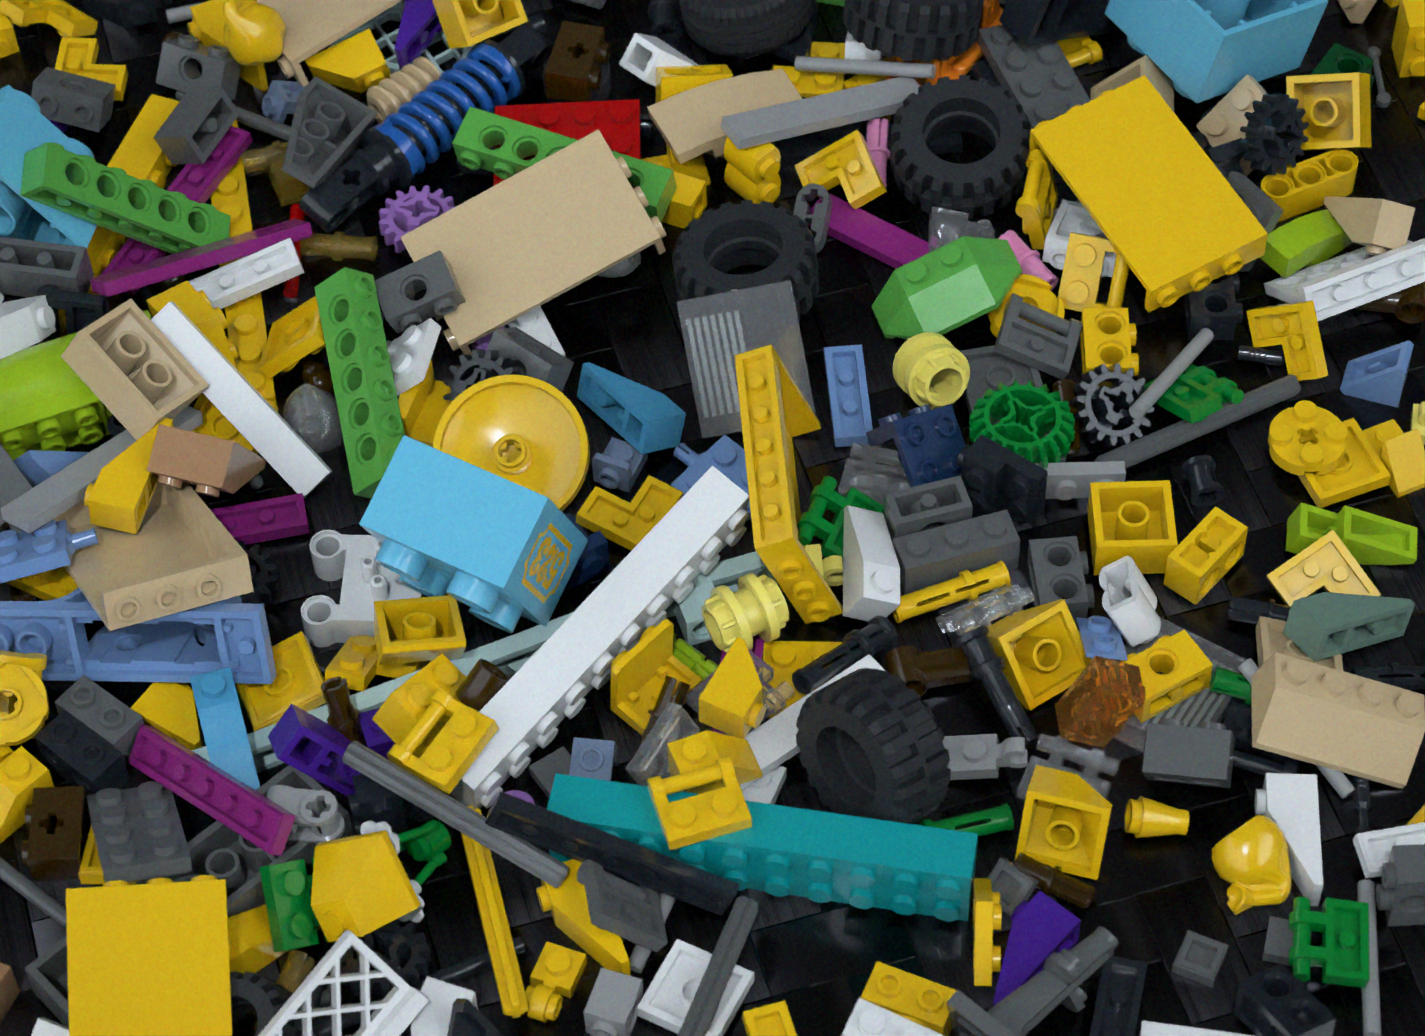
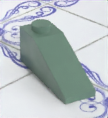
M1322 592L1294 600L1289 609V616L1283 633L1315 662L1403 636L1415 603L1411 599Z

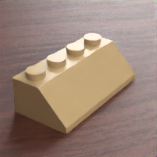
M1274 652L1251 676L1252 747L1400 789L1406 786L1425 733V701L1423 694L1278 652Z

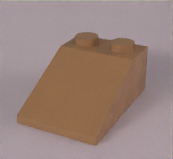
M159 424L147 471L159 476V484L181 489L183 482L197 485L195 492L219 498L220 491L231 494L238 491L265 468L266 460L234 441Z

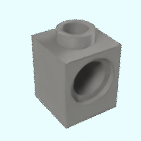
M601 968L584 1010L586 1033L592 1036H631L638 1017L637 1006L644 996L643 980Z

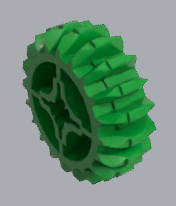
M1014 379L1010 387L999 382L996 391L986 389L983 398H977L974 410H972L969 418V438L974 443L980 435H983L1033 463H1039L1040 467L1046 469L1048 468V463H1059L1061 457H1067L1070 446L1074 441L1075 430L1073 429L1075 419L1073 413H1070L1068 401H1061L1059 391L1048 393L1049 389L1046 384L1037 388L1034 387L1031 379L1026 385H1019L1016 379ZM1000 419L999 423L993 425L997 420ZM1051 430V432L1044 437V433Z

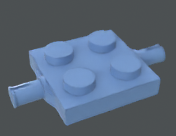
M725 434L707 451L699 455L686 446L685 443H680V448L678 446L675 448L674 457L681 460L688 467L671 483V486L682 491L683 496L711 466H714L749 495L744 449ZM750 500L747 507L749 516L746 521L751 520Z
M64 519L57 522L51 520L31 534L25 531L16 532L15 530L0 532V583L71 565V556L77 549L99 544L95 528L71 534L67 521Z

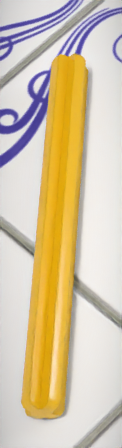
M467 805V807L473 809L472 805ZM476 808L474 810L482 815L481 810L479 808ZM460 832L503 1013L507 1016H512V1018H519L521 1014L528 1011L529 1006L491 850Z

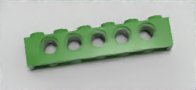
M470 106L452 144L458 161L461 164L474 170L482 168L492 171L498 177L506 180L578 140ZM495 145H502L498 149L490 150ZM612 151L616 159L622 156L632 173V176L627 178L631 186H640L647 198L649 206L644 209L649 218L657 216L659 221L662 222L677 189L673 170ZM535 155L531 160H523L527 156Z
M43 143L24 155L20 196L171 254L229 238L230 215L216 210V207L211 204L187 199V196L183 193L167 191L157 187V184L153 181L140 180L127 175L123 169L107 167L97 163L91 156L77 155L67 151L58 143Z
M344 267L314 288L353 492L356 496L372 499L405 433L373 274Z

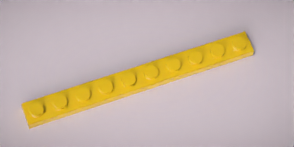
M235 120L231 126L239 128L238 121ZM241 155L211 195V204L216 207V210L230 215L229 238L253 231L243 155ZM244 257L221 263L219 267L221 268ZM259 292L225 307L228 337L233 342L238 353V358L234 359L237 370L264 399L275 402L277 405L273 377L269 379L259 369L268 339L262 294Z

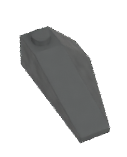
M315 76L298 96L282 170L314 189L338 170L339 167L347 163L352 152L362 148L361 135L369 128H372L378 112Z

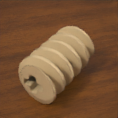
M418 57L413 60L412 64L403 66L401 72L396 71L392 73L390 78H385L379 82L378 86L375 85L368 89V107L378 112L375 119L379 124L383 123L386 116L397 112L403 103L411 102L412 97L416 93L424 91L427 84L438 80L441 74L430 60Z

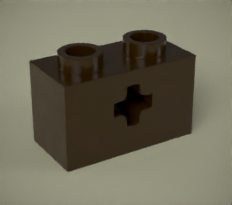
M562 21L544 72L547 98L573 102H590L593 90H599L601 85L602 64L607 65L610 58L611 45L605 41V27Z
M84 786L34 788L32 804H27L25 809L26 828L30 830L29 840L22 842L21 853L23 865L29 866L35 882L80 880L78 873L90 828L87 793Z

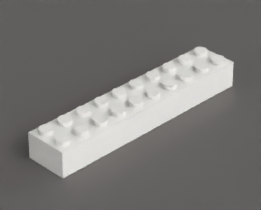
M714 466L708 469L479 711L495 720L499 729L450 794L466 806L472 805L474 810L476 808L480 809L482 806L489 808L494 803L500 791H503L500 786L510 776L517 778L527 768L531 761L528 756L538 746L543 749L555 738L559 731L556 726L566 716L572 719L586 702L584 699L585 695L593 687L599 690L610 679V667L617 655L624 650L629 652L639 643L638 639L648 627L659 625L666 618L667 613L665 610L674 600L677 603L682 602L691 592L694 586L691 582L699 573L702 572L706 575L714 568L720 559L718 553L727 544L732 547L741 539L746 531V527H744L745 521L749 516L747 512L749 495Z

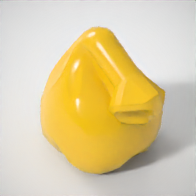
M227 0L224 3V40L228 51L235 61L242 66L253 67L260 63L278 59L283 52V40L286 32V24L280 13L273 7L259 4L257 0Z
M1258 814L1223 838L1212 848V861L1215 870L1221 879L1231 884L1227 889V896L1229 898L1227 905L1235 915L1253 906L1282 904L1286 901L1290 894L1292 882L1288 843L1282 830L1269 817Z

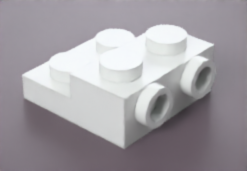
M1063 199L1046 235L1042 261L1050 263L1056 269L1063 270L1070 232L1107 238L1082 203ZM1106 251L1101 278L1106 276L1112 278L1116 253Z

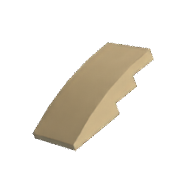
M777 69L714 81L676 94L648 106L647 109L650 118L679 164H682L711 150L715 158L724 154V145L728 136L721 128L722 117L803 98L784 70Z

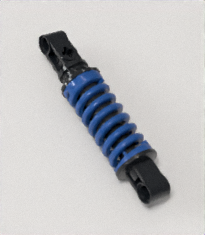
M529 22L519 25L499 44L489 39L477 43L474 49L467 54L466 59H460L453 65L452 69L444 71L438 80L427 84L424 91L416 93L412 97L411 102L403 103L397 112L386 116L383 123L377 124L361 135L363 148L352 152L347 163L339 167L338 170L317 187L311 188L301 199L299 208L321 229L329 233L374 195L381 196L387 192L391 184L397 188L404 189L412 183L415 175L424 172L425 163H435L438 161L439 152L446 153L452 149V142L470 106L494 114L495 106H506L509 100L520 98L526 91L524 77L533 69L540 67L550 57L554 45Z

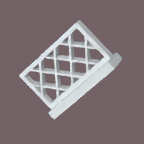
M1425 238L1415 242L1407 240L1406 245L1377 256L1366 253L1367 246L1297 271L1286 279L1281 277L1264 283L1266 294L1287 303L1313 300L1317 321L1323 320L1425 282Z
M346 930L258 1036H282V1028L288 1020L302 1018L303 1036H312L311 1017L331 1014L332 1036H342L341 1013L361 1011V1027L355 1035L349 1036H400L429 1000L417 989L409 986L356 935ZM352 946L360 954V972L340 975V958ZM369 963L377 970L369 971ZM331 970V976H326ZM385 977L394 985L382 1001L370 1002V979ZM360 980L361 1003L341 1005L340 982ZM331 983V1007L311 1009V993L318 985ZM302 1005V1010L297 1011L298 1008Z

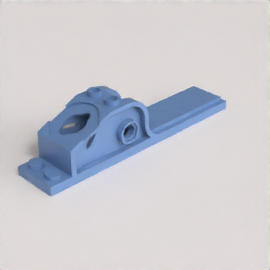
M79 587L66 596L49 601H0V650L47 655V668L42 671V680L77 681L85 675L92 681L191 683L189 678L191 676L227 667L231 668L234 683L272 684L277 676L264 604L242 603L241 595L112 631L103 626L93 635L89 642L84 623L102 620ZM197 642L204 643V646L199 645Z

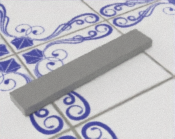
M913 77L893 78L722 117L721 128L739 150L895 114L898 108L903 107V100L910 93L918 94V87L920 85Z
M187 406L173 419L174 428L192 431L203 424L202 412L190 406ZM127 429L3 506L1 508L2 519L29 534L33 533L83 501L88 485L90 483L95 484L100 470L136 442V439Z

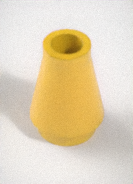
M1142 796L1138 800H1128L1124 816L1126 833H1133L1135 838L1175 834L1186 835L1189 826L1188 810L1177 809Z

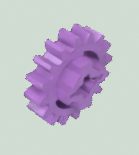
M425 185L422 191H416L414 186H410L408 194L398 190L396 191L397 199L387 198L385 200L386 209L379 210L380 233L384 235L385 244L387 246L394 244L395 252L400 253L406 249L400 237L456 207L454 206L453 198L451 196L444 198L442 189L430 193L429 185Z

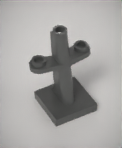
M1099 926L1091 935L1069 951L1062 949L1059 953L1053 952L1046 957L1044 969L988 1011L983 1010L961 991L957 990L946 1002L954 1033L957 1036H1026L1030 1030L1060 1003L1072 1012L1078 1013L1085 1008L1083 1002L1087 999V995L1079 986L1114 955L1113 950L1118 946V940L1107 929Z

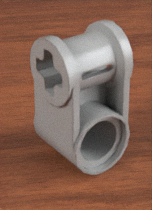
M274 785L268 789L266 798L296 816L287 841L319 843L342 837L345 831V822L342 815L338 812V803L332 793L325 790L299 789L285 785Z

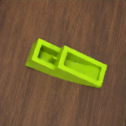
M1326 209L1299 217L1269 233L1265 254L1260 258L1286 279L1304 266L1308 268L1328 260L1353 242L1330 211Z
M1302 502L1287 519L1286 551L1291 553H1300L1331 530H1334L1358 564L1403 565L1413 564L1417 560V527L1346 505L1337 514Z

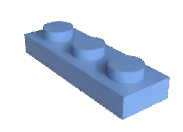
M862 345L824 347V362L834 446L870 445L866 432L873 430Z

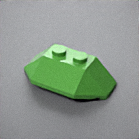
M962 236L895 269L871 307L886 338L895 339V337L907 340L924 332H935L943 335L997 309L1010 291L1015 279H1018L1023 271L1008 240Z

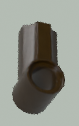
M1425 282L1360 305L1354 309L1395 313L1396 317L1402 322L1411 324L1421 323L1425 321Z
M901 646L889 651L884 658L887 672H890V676H898L906 682L905 686L908 689H914L920 696L928 688L970 682L969 662L963 650L956 647L919 652L915 647Z
M479 659L459 686L455 695L464 705L479 712L516 672L508 665L497 667L487 660Z

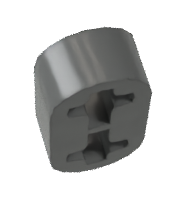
M815 183L808 184L799 191L796 197L793 216H799L807 224V228L811 224V230L816 236L814 240L817 254L826 243L832 212V199L822 185ZM818 195L822 203L815 205L814 213L811 215L812 211L807 201H813L814 197Z

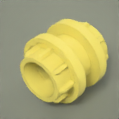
M924 332L908 338L895 354L892 371L895 382L919 406L930 404L931 409H936L954 404L961 397L964 390L967 389L970 378L968 360L941 334Z
M747 573L738 578V590L732 592L726 585L713 588L711 590V598L705 600V605L701 609L706 629L712 641L720 650L726 653L737 637L745 640L749 651L753 648V636L759 635L765 642L779 638L780 629L784 628L789 620L787 603L777 583L771 577L766 575L757 577L753 573Z

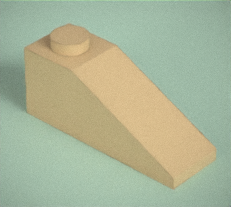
M1325 196L1324 205L1352 242L1367 246L1366 253L1377 256L1407 244L1415 211L1414 207L1386 199Z

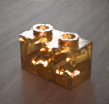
M1095 656L1055 705L1060 737L1105 748L1110 740L1121 731L1123 725L1132 714L1142 706L1145 700L1146 691L1142 684L1139 666Z

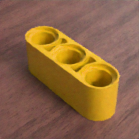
M1334 149L1299 162L1294 168L1287 167L1286 174H1268L1262 179L1260 189L1284 210L1278 222L1284 221L1323 206L1325 196L1346 197L1351 194L1354 189L1358 158L1352 151L1347 149Z

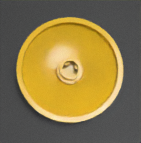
M524 375L495 376L467 388L445 410L437 426L433 441V448L544 495L561 511L573 501L586 478L590 459L588 434L575 406L554 386L537 378Z

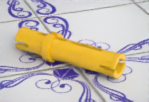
M1003 561L973 572L966 569L959 572L958 577L900 596V606L892 612L893 617L897 623H901L903 620L965 599L969 602L977 600L979 594L1010 585L1009 572Z

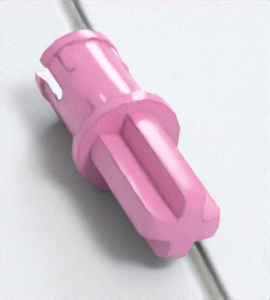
M878 117L868 120L866 144L886 188L887 160L890 159L891 153L888 149L889 121Z
M1012 230L1006 231L998 238L1008 240L1023 271L1021 274L1033 275L1047 281L1052 286L1051 291L1055 288L1059 279L1040 260V254L1037 250H1031Z

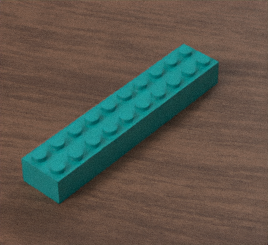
M555 773L547 806L548 810L739 884L737 891L752 889L766 891L768 894L777 897L793 895L807 897L818 903L834 901L848 903L859 909L875 907L893 910L901 915L916 913L935 916L942 921H968L973 880L975 878L977 833L746 801L752 817L751 828L669 850L648 786ZM680 791L666 796L670 803L698 795V793ZM549 850L550 856L561 862L573 859Z

